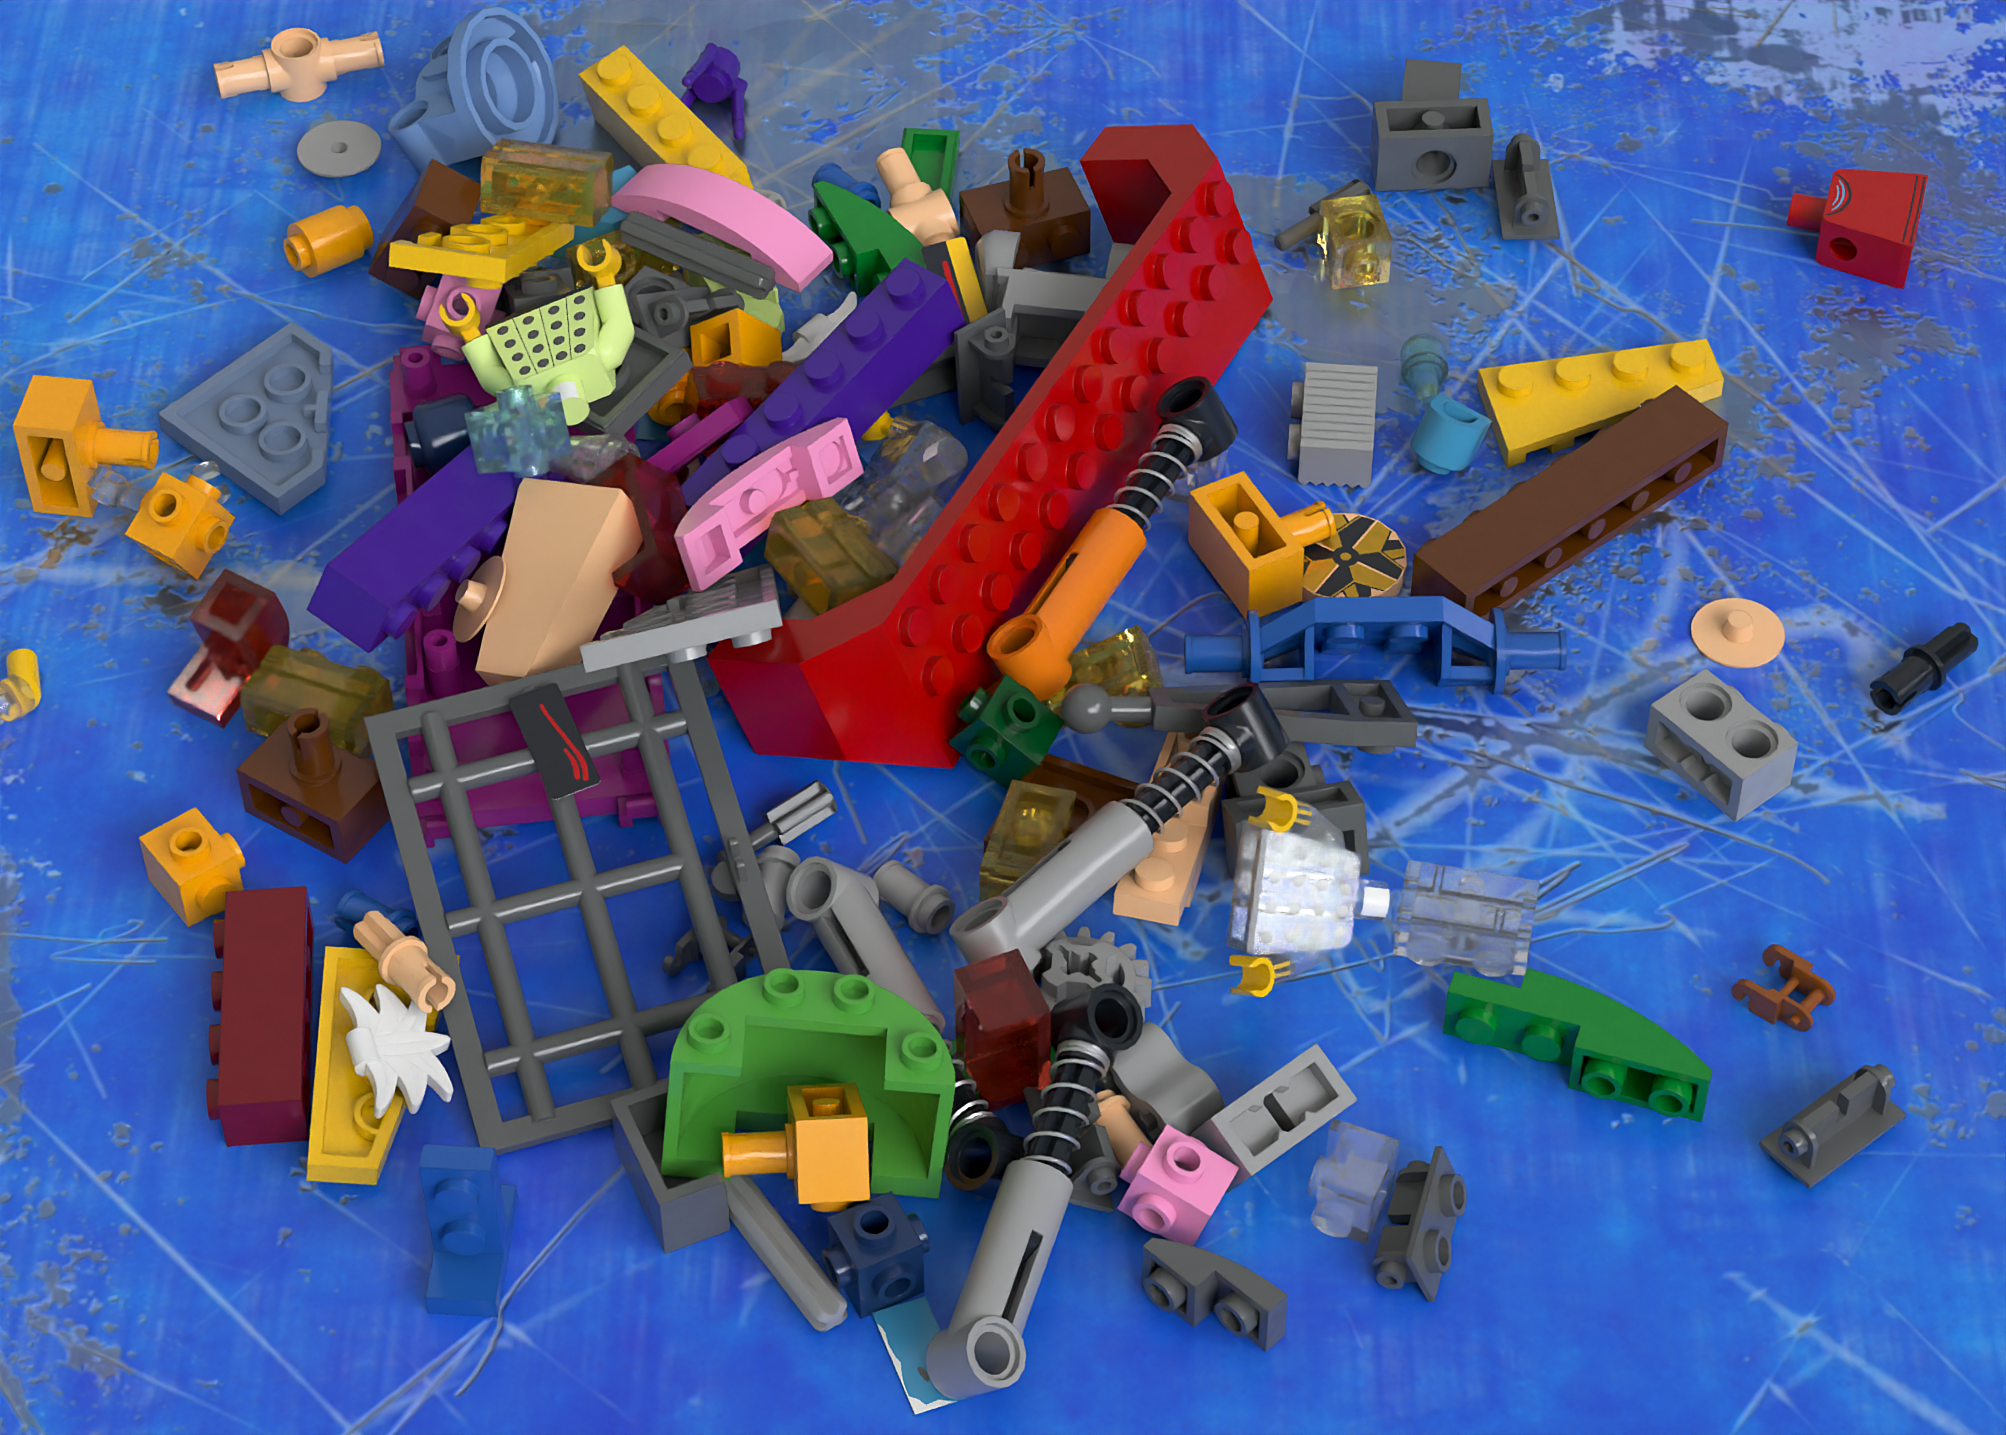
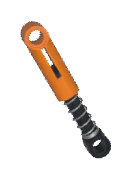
M1193 376L1185 378L1169 387L1160 396L1156 404V412L1162 422L1159 425L1157 436L1151 441V452L1143 454L1139 459V469L1128 474L1126 487L1118 489L1114 494V504L1106 506V508L1097 509L1092 514L1023 614L1008 620L991 635L987 643V653L1003 676L1007 674L1018 684L1028 688L1040 702L1051 698L1068 683L1072 675V665L1068 658L1146 547V537L1143 531L1151 529V523L1148 519L1152 514H1158L1163 511L1161 500L1164 496H1173L1175 494L1173 486L1175 480L1187 477L1185 466L1217 457L1234 442L1238 434L1237 425L1206 377ZM1149 456L1145 464L1142 466L1143 461L1146 459V457ZM1137 474L1130 484L1131 478ZM1123 491H1125V492L1123 493V495L1121 496V498L1119 499V501H1118L1119 495H1120Z

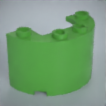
M778 968L767 974L735 983L710 997L692 1013L680 1030L673 1046L670 1061L661 1175L702 1178L718 1172L724 1178L721 1132L735 1133V1129L784 1131V1124L788 1123L787 1086L856 1082L867 1115L868 1140L872 1141L870 1193L885 1194L892 1191L894 1195L939 1199L956 1088L955 1070L949 1050L936 1028L918 1009L903 998L874 984L862 975H843L825 971Z

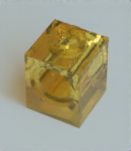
M1370 194L1320 201L1317 245L1332 290L1389 283L1392 237L1377 195Z

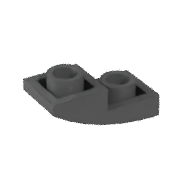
M1151 1238L1143 1245L1142 1287L1150 1300L1161 1310L1167 1313L1175 1312L1193 1328L1214 1311L1220 1322L1229 1332L1238 1337L1246 1336L1265 1352L1285 1335L1288 1295L1268 1280L1223 1256L1191 1245L1159 1238Z

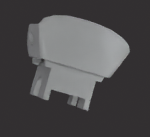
M993 230L984 234L975 245L976 276L988 314L1000 307L1005 309L1006 330L1015 341V351L1012 354L1013 370L1015 365L1047 367L1133 248V244L1113 242L1106 278L1061 272L1047 273L1046 271L1013 269L1021 232Z

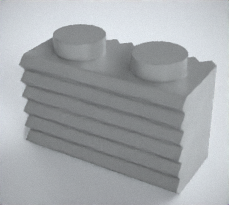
M1306 362L1305 382H1293L1290 418H1302V424H1290L1287 460H1299L1298 481L1303 485L1311 482L1317 486L1323 482L1326 486L1335 483L1339 487L1347 484L1353 488L1359 484L1363 489L1371 485L1378 367Z

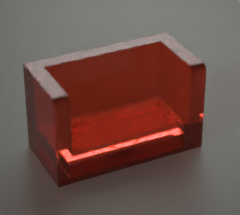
M627 452L588 481L586 485L622 489L632 501L643 537L636 555L612 572L614 586L656 606L665 605L667 600L680 595L691 587L674 538L678 525L688 511L677 476Z
M1017 948L955 969L956 1052L960 1060L964 1062V1068L969 1078L976 1082L975 1090L980 1100L988 1102L989 1107L987 1111H995L1026 1100L1023 1090L1027 1086L1043 1090L1046 1086L1051 1085V1077L1049 1075L1051 1067V1010L1019 949Z

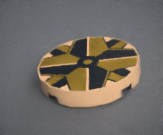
M1332 513L1336 524L1335 537L1304 547L1302 602L1306 603L1315 597H1397L1406 580L1407 561L1406 548L1396 532L1379 520L1356 513Z

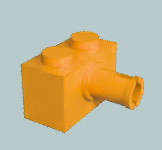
M42 375L32 376L12 426L33 511L37 513L93 518L112 465L140 467L146 470H153L155 468L159 454V439H156L158 434L153 430L136 431L106 428L105 423L101 420L92 380Z
M1244 471L1189 491L1188 543L1245 619L1247 617V610H1258L1260 618L1302 601L1304 547L1324 539L1329 540L1336 535L1334 517L1329 507L1325 509L1323 501H1316L1308 507L1279 517Z
M856 1082L787 1086L788 1123L784 1124V1131L730 1134L729 1132H721L724 1178H729L733 1175L786 1173L787 1179H793L798 1203L811 1204L813 1210L820 1212H840L846 1210L847 1206L853 1203V1201L870 1200L867 1115Z

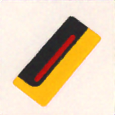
M959 237L923 247L921 252L926 269L948 280L966 324L968 325L987 315L988 312L966 239Z

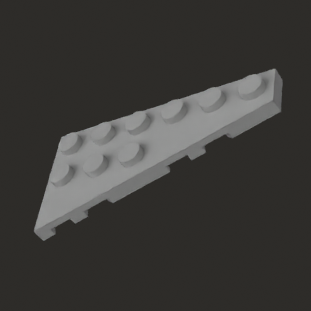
M767 563L727 573L702 593L694 592L692 588H689L688 594L674 596L667 600L669 611L666 604L656 606L625 622L623 629L609 631L600 636L601 641L588 642L579 648L585 672L588 673L666 654L668 664L689 661L707 655L706 647L708 643L729 638L732 640L733 648L746 647L772 639L771 628L783 626L772 564Z

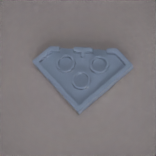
M291 322L160 411L158 418L161 431L273 511L282 515L326 484L335 366L332 348L294 322Z

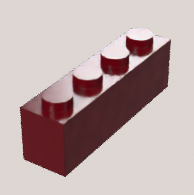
M306 886L226 892L225 919H215L213 923L215 955L217 959H223V971H214L211 974V996L214 1011L221 1012V1023L209 1026L210 1059L213 1066L219 1065L217 1079L207 1080L206 1100L209 1119L221 1120L227 1147L309 1141L315 927Z

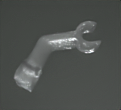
M205 461L194 467L190 474L207 481L220 475L221 472L217 462ZM98 465L87 483L88 486L95 489L91 497L99 503L111 508H117L120 505L135 513H138L140 502L147 492L130 484L122 474L104 465ZM225 483L215 487L222 493L217 501L221 505L231 496L229 488Z

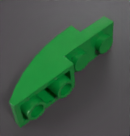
M826 181L813 184L814 208L808 210L810 229L833 251V261L831 263L835 273L839 278H847L858 298L869 295L904 258L926 268L921 249L924 247L923 244L892 216L871 202Z
M1530 968L1526 970L1521 988L1454 971L1447 991L1444 1034L1462 1038L1473 1044H1487L1522 1053L1539 1061H1553L1571 1066L1568 1088L1586 1092L1593 1097L1604 1100L1613 1099L1652 1109L1665 1116L1683 1117L1702 1122L1713 1070L1686 1045L1643 1015L1597 991Z

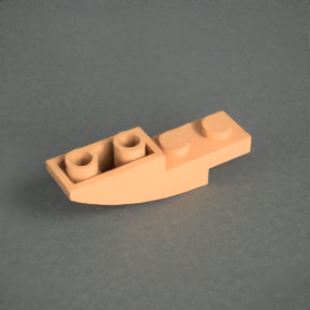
M1168 731L1153 774L1161 767L1169 768L1174 754L1188 752L1191 740L1199 736V734ZM1153 774L1149 783L1153 782ZM1221 774L1218 777V786L1213 787L1209 785L1200 792V802L1190 801L1182 808V818H1175L1174 816L1164 824L1165 830L1163 834L1156 832L1152 834L1154 843L1152 853L1117 884L1114 893L1113 914L1178 926L1184 907L1190 908L1212 835L1226 774Z

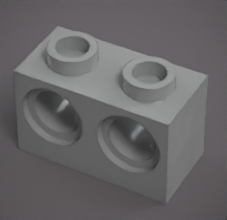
M1704 669L1651 704L1644 747L1732 820L1737 822L1790 785L1798 742L1790 736L1782 725L1772 722L1747 702L1737 689L1726 685L1709 670Z
M1316 1043L1215 1114L1188 1136L1197 1138L1208 1149L1240 1167L1226 1190L1229 1193L1358 1099Z

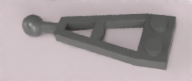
M1317 679L1313 682L1279 681L1258 683L1290 741L1356 746L1359 750L1371 754H1389L1395 751V747H1416L1418 722L1390 680ZM1085 682L1071 687L1065 693L1061 702V714L1067 726L1081 734L1098 732L1108 722H1150L1153 730L1200 734L1205 724L1201 715L1204 708L1220 694L1241 684L1147 688L1146 696H1109L1101 686ZM1330 709L1331 713L1305 712V710Z

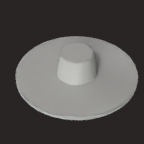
M338 120L323 123L309 130L298 143L297 156L301 165L309 172L323 177L340 178L358 174L372 166L381 154L382 145L377 132L368 125L356 121Z

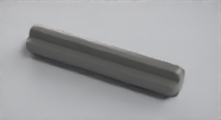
M631 211L620 224L621 240L625 244L757 300L765 299L775 287V271L772 267L644 213Z

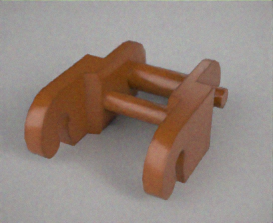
M1771 944L1762 954L1763 961L1766 965L1773 966L1779 960L1781 963L1779 973L1782 978L1788 980L1779 991L1773 988L1766 990L1751 980L1739 979L1731 988L1732 996L1736 1000L1741 1001L1748 995L1750 998L1748 1001L1749 1011L1772 1025L1779 1019L1798 1031H1808L1813 1025L1811 1012L1818 1004L1831 1005L1836 999V992L1828 981L1812 972V963L1781 945ZM1793 990L1806 996L1800 1004L1788 997Z

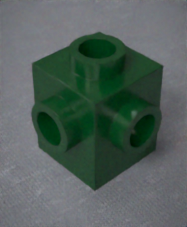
M1005 674L986 690L977 685L963 699L955 712V716L961 722L948 743L964 755L973 767L985 772L1003 788L1008 790L1017 783L1018 779L1021 780V778H1024L1041 764L1065 722L1040 702L1028 688L1018 684Z

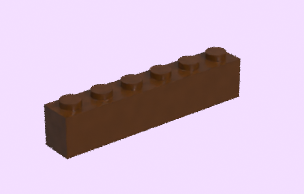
M1677 385L1655 399L1645 400L1629 416L1613 426L1602 428L1595 434L1593 439L1570 454L1560 455L1548 468L1528 481L1518 482L1510 488L1506 495L1483 510L1473 511L1461 524L1438 539L1433 538L1425 542L1414 553L1410 597L1444 596L1488 621L1490 608H1502L1505 610L1720 468L1723 462L1729 423Z

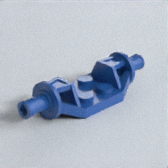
M1444 596L1315 597L1262 627H1259L1258 610H1247L1246 629H1241V635L1185 634L1184 669L1185 674L1241 672L1242 679L1246 678L1247 683L1279 681L1313 682L1314 645H1322V653L1327 655L1359 653V645H1384L1385 653L1406 655L1422 652V644H1432L1436 687L1489 686L1492 695H1503L1505 678L1509 675L1510 670L1558 669V671H1565L1567 665V638L1565 630H1558L1557 632H1509L1508 626H1505L1502 608H1490L1488 621ZM1299 649V668L1264 669L1265 662ZM1451 651L1484 662L1486 666H1451Z

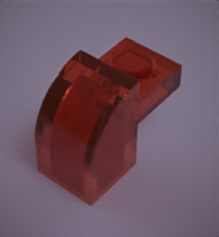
M228 569L223 570L190 614L189 619L203 644L167 691L174 705L222 729L226 727L255 687L265 692L269 691L283 665L290 636L288 616L276 593Z

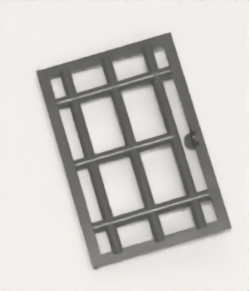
M663 654L588 673L585 672L584 664L580 663L364 718L424 944L428 950V956L455 982L456 990L454 996L442 1010L480 1147L495 1148L496 1156L613 1125L610 1100L669 1080V1078L658 1080L646 1037L682 1028L692 1013L706 1000L719 991L738 983L663 740L688 734L726 854V860L717 864L712 871L713 892L723 901L741 902L763 974L778 968L791 969L693 660L668 664L667 656ZM668 671L680 709L655 715L644 677ZM552 683L558 685L563 697L619 684L630 722L580 735L591 759L638 747L671 854L597 873L574 794L557 800L552 799L541 776L571 880L496 900L466 791L537 773L539 769L529 748L458 765L448 727L512 711L509 705L511 698ZM422 733L433 772L407 779L397 739ZM436 798L441 799L470 907L444 913L415 808L416 803ZM679 880L713 991L638 1011L605 899ZM579 906L611 1018L535 1038L504 925ZM476 932L479 935L509 1046L486 1052L482 1051L452 942L453 938ZM620 1045L632 1088L555 1108L543 1064ZM517 1072L529 1115L502 1122L490 1079Z

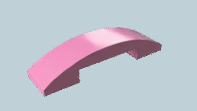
M678 164L647 165L611 197L612 206L629 214L631 211H639L663 222L671 216L750 253L751 259L774 269V280L776 283L798 293L833 261V251L788 211L758 192L734 180L704 169Z
M838 417L819 424L769 448L720 480L691 507L678 525L674 538L692 591L702 593L740 565L743 560L739 549L806 500L825 502L864 473L847 418Z

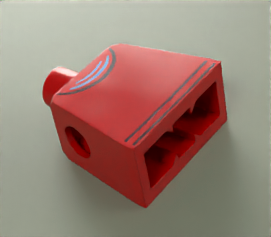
M1838 169L1833 172L1827 198L1793 192L1786 226L1820 232L1815 260L1820 265L1891 287L1904 289L1928 175Z

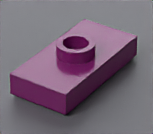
M743 395L726 402L703 420L700 419L696 412L691 414L666 432L672 441L670 444L632 472L644 488L648 487L650 489L659 485L672 474L679 472L731 435L754 412V409Z

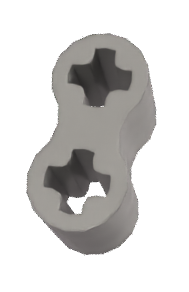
M1151 1022L1143 1024L1142 1034L1135 1045L1117 1054L1114 1065L1106 1072V1077L1096 1081L1100 1091L1112 1090L1115 1095L1126 1097L1131 1104L1129 1114L1152 1145L1156 1143L1167 1124L1188 1136L1225 1108L1222 1095L1209 1075L1200 1067L1188 1062L1178 1052L1167 1034Z

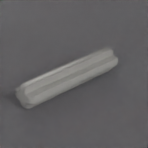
M733 1175L730 1181L723 1178L726 1184L730 1220L813 1328L820 1332H828L835 1325L842 1324L848 1316L846 1310L847 1301L838 1289L835 1288L831 1280L750 1176Z

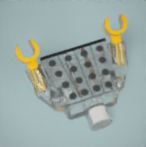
M886 410L861 438L864 441L882 440L888 436V440L880 444L869 463L864 467V473L855 480L839 505L833 507L830 512H821L817 501L806 500L784 516L788 528L795 538L801 540L811 538L822 530H826L828 537L855 542L873 560L937 513L969 465L965 447L948 430L936 426L933 422L927 420L920 422L904 415L891 418Z
M1259 786L1256 793L1265 796L1266 805L1259 817L1256 818L1249 815L1248 820L1242 821L1226 939L1227 946L1246 954H1255L1254 956L1233 954L1229 957V965L1241 966L1243 971L1240 984L1237 987H1230V994L1264 997L1272 990L1273 985L1288 981L1325 962L1331 949L1348 947L1351 941L1353 920L1383 921L1388 912L1390 901L1389 887L1386 882L1359 879L1361 856L1358 853L1345 849V840L1341 830L1309 803L1296 800L1291 794Z

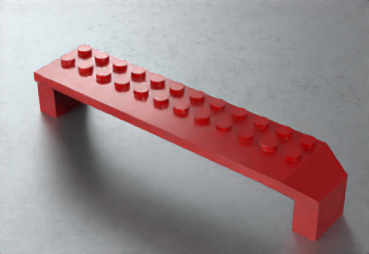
M1193 124L1104 127L1080 159L1081 166L1113 242L1133 244L1134 246L891 581L810 620L782 619L783 626L771 628L772 639L751 646L733 648L731 638L721 640L706 658L755 754L953 769L962 754L948 742L961 722L955 716L958 706L977 685L986 690L1003 677L987 653V643L991 635L1008 620L1023 614L1092 514L1097 509L1106 508V506L1114 504V494L1118 489L1126 487L1128 474L1139 469V459L1143 454L1151 452V441L1157 436L1159 425L1162 422L1156 412V404L1160 396L1176 382L1193 376L1206 377L1214 387L1273 301L1254 252L1251 236L1245 229L1235 204L1232 187L1226 181L1217 156ZM1149 456L1146 457V459L1143 461L1142 466L1145 464ZM1137 474L1131 478L1130 484ZM1123 491V492L1119 495L1118 501H1119V499L1121 498V496L1123 495V493H1124L1125 491Z

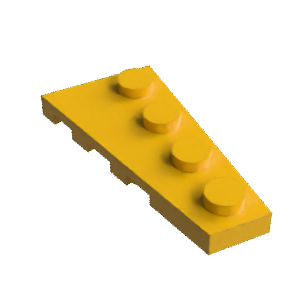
M517 209L482 218L480 224L452 226L450 228V235L444 236L442 241V234L435 232L418 235L417 244L411 241L398 240L390 243L389 267L466 277L467 286L479 289H498L502 287V283L520 276L521 272L537 265V262L546 256L553 255L554 251L574 239L575 216Z
M1701 339L1478 369L1477 388L1487 416L1492 420L1491 427L1506 468L1526 462V454L1547 447L1553 453L1574 446L1575 437L1606 426L1615 425L1635 412L1645 400L1655 399L1675 385L1679 386L1700 403L1720 397L1722 395L1724 378L1708 340Z
M325 946L306 1181L377 1185L407 1107L406 1100L396 1085L393 1100L388 1110L381 1118H375L372 1084L367 1076H359L355 1073L345 1037L349 1031L354 1029V1025L350 1015L339 1000L341 987L350 988L361 995L376 1011L377 1006L373 996L376 984H382L392 991L407 1009L411 1002L410 996L401 987L389 984L381 977L378 971V962L366 949ZM456 955V956H457V960H458V964H459V962H460V955ZM432 1005V1012L427 1013L425 1032L435 1033L443 1013L442 1009L436 1011Z

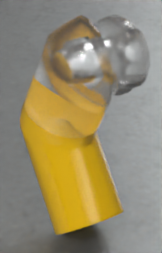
M16 649L7 655V677L0 681V726L5 721L12 722L27 715L40 703L41 685L38 658L35 652L30 649Z

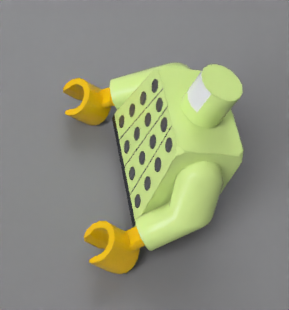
M602 239L606 250V256L604 261L597 266H593L591 253L583 244L579 246L577 251L579 265L596 278L598 290H595L592 283L487 324L485 328L488 334L483 336L478 330L481 318L479 310L469 295L460 293L469 308L467 316L462 320H451L442 303L439 306V314L450 333L463 338L466 345L461 347L482 388L490 395L512 407L527 405L534 420L545 421L554 417L558 423L563 425L579 424L589 414L588 403L610 395L616 388L615 368L622 364L634 339L635 330L623 285H616L614 278L621 267V256L618 250L605 239Z

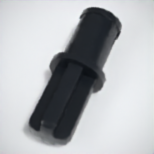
M1957 622L1955 625L1947 627L1924 646L1917 644L1909 647L1904 652L1903 660L1879 678H1876L1870 684V688L1873 689L1870 691V696L1874 704L1885 714L1897 715L1927 690L1939 689L1946 681V673L1969 657L1978 648V638L1971 633L1970 626L1963 622Z

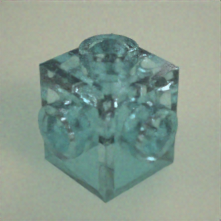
M530 384L514 386L495 392L496 403L464 413L478 474L513 472L514 478L532 477L549 472L551 470L549 461L573 453L560 392L534 394L533 387Z

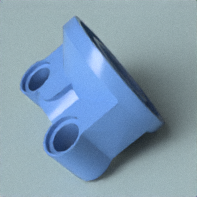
M503 7L484 8L470 12L455 26L453 34L444 38L431 51L429 56L430 62L420 72L416 82L415 100L396 112L388 123V130L420 174L423 173L432 159L447 166L486 155L489 158L504 163L509 144L549 147L552 144L559 122V91L552 62L539 36L521 16Z

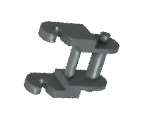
M720 914L718 918L726 944L733 948L730 956L738 982L746 977L745 966L752 959L757 958V952L751 934L743 939L728 930V919ZM693 927L676 943V958L668 955L663 961L662 970L669 976H677L691 961L698 962L702 958ZM711 983L708 985L706 993L713 991Z

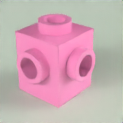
M443 274L438 288L426 286L418 308L416 319L426 322L421 341L432 344L431 349L445 358L463 361L465 355L461 347L466 344L461 336L450 333L444 325L439 314L440 304L442 303L451 320L459 321L465 318L469 311L460 293L469 295L479 310L481 318L478 330L483 336L488 334L485 325L505 318L506 312L496 309L502 287L498 289L473 288L466 285V277Z
M1167 1124L1153 1148L1140 1141L1119 1177L1130 1183V1186L1117 1209L1135 1219L1142 1228L1149 1232L1160 1234L1170 1241L1193 1246L1240 1167L1208 1149L1197 1138L1187 1136Z

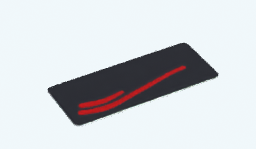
M552 683L509 700L512 712L552 799L557 800L600 783L599 774L557 684Z

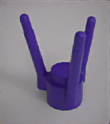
M708 43L704 51L700 53L698 60L682 78L681 83L687 88L680 101L690 108L696 98L707 103H716L725 100L728 96L731 97L733 136L736 140H741L744 138V95L748 83L738 77L741 68L737 56L726 48L717 47L714 43Z

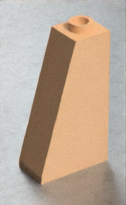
M523 478L518 487L502 555L506 562L504 586L498 602L486 622L475 671L489 686L581 663L582 656L579 647L592 642L651 526L622 489Z

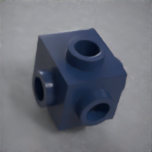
M892 1191L871 1200L855 1201L849 1204L846 1210L827 1218L829 1248L822 1250L823 1263L831 1282L836 1289H844L860 1319L871 1315L872 1312L888 1308L924 1292L923 1254L930 1251L928 1236L919 1217L914 1212L905 1215Z

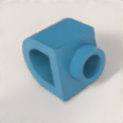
M1438 393L1430 400L1410 445L1418 454L1417 461L1426 469L1443 475L1449 474L1450 470L1460 471L1473 461L1492 420L1450 397Z

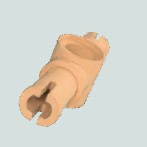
M290 28L274 36L271 41V48L261 50L262 55L213 64L221 99L270 89L271 93L279 92L288 101L308 102L321 96L327 88V82L337 80L336 75L366 68L383 67L384 57L377 31L356 37L329 41L327 37L319 38L317 33L310 29Z
M903 148L889 149L877 157L876 169L891 196L890 209L887 210V214L909 230L924 247L955 239L960 235L956 217L944 191L941 188L932 191L929 184L921 182Z

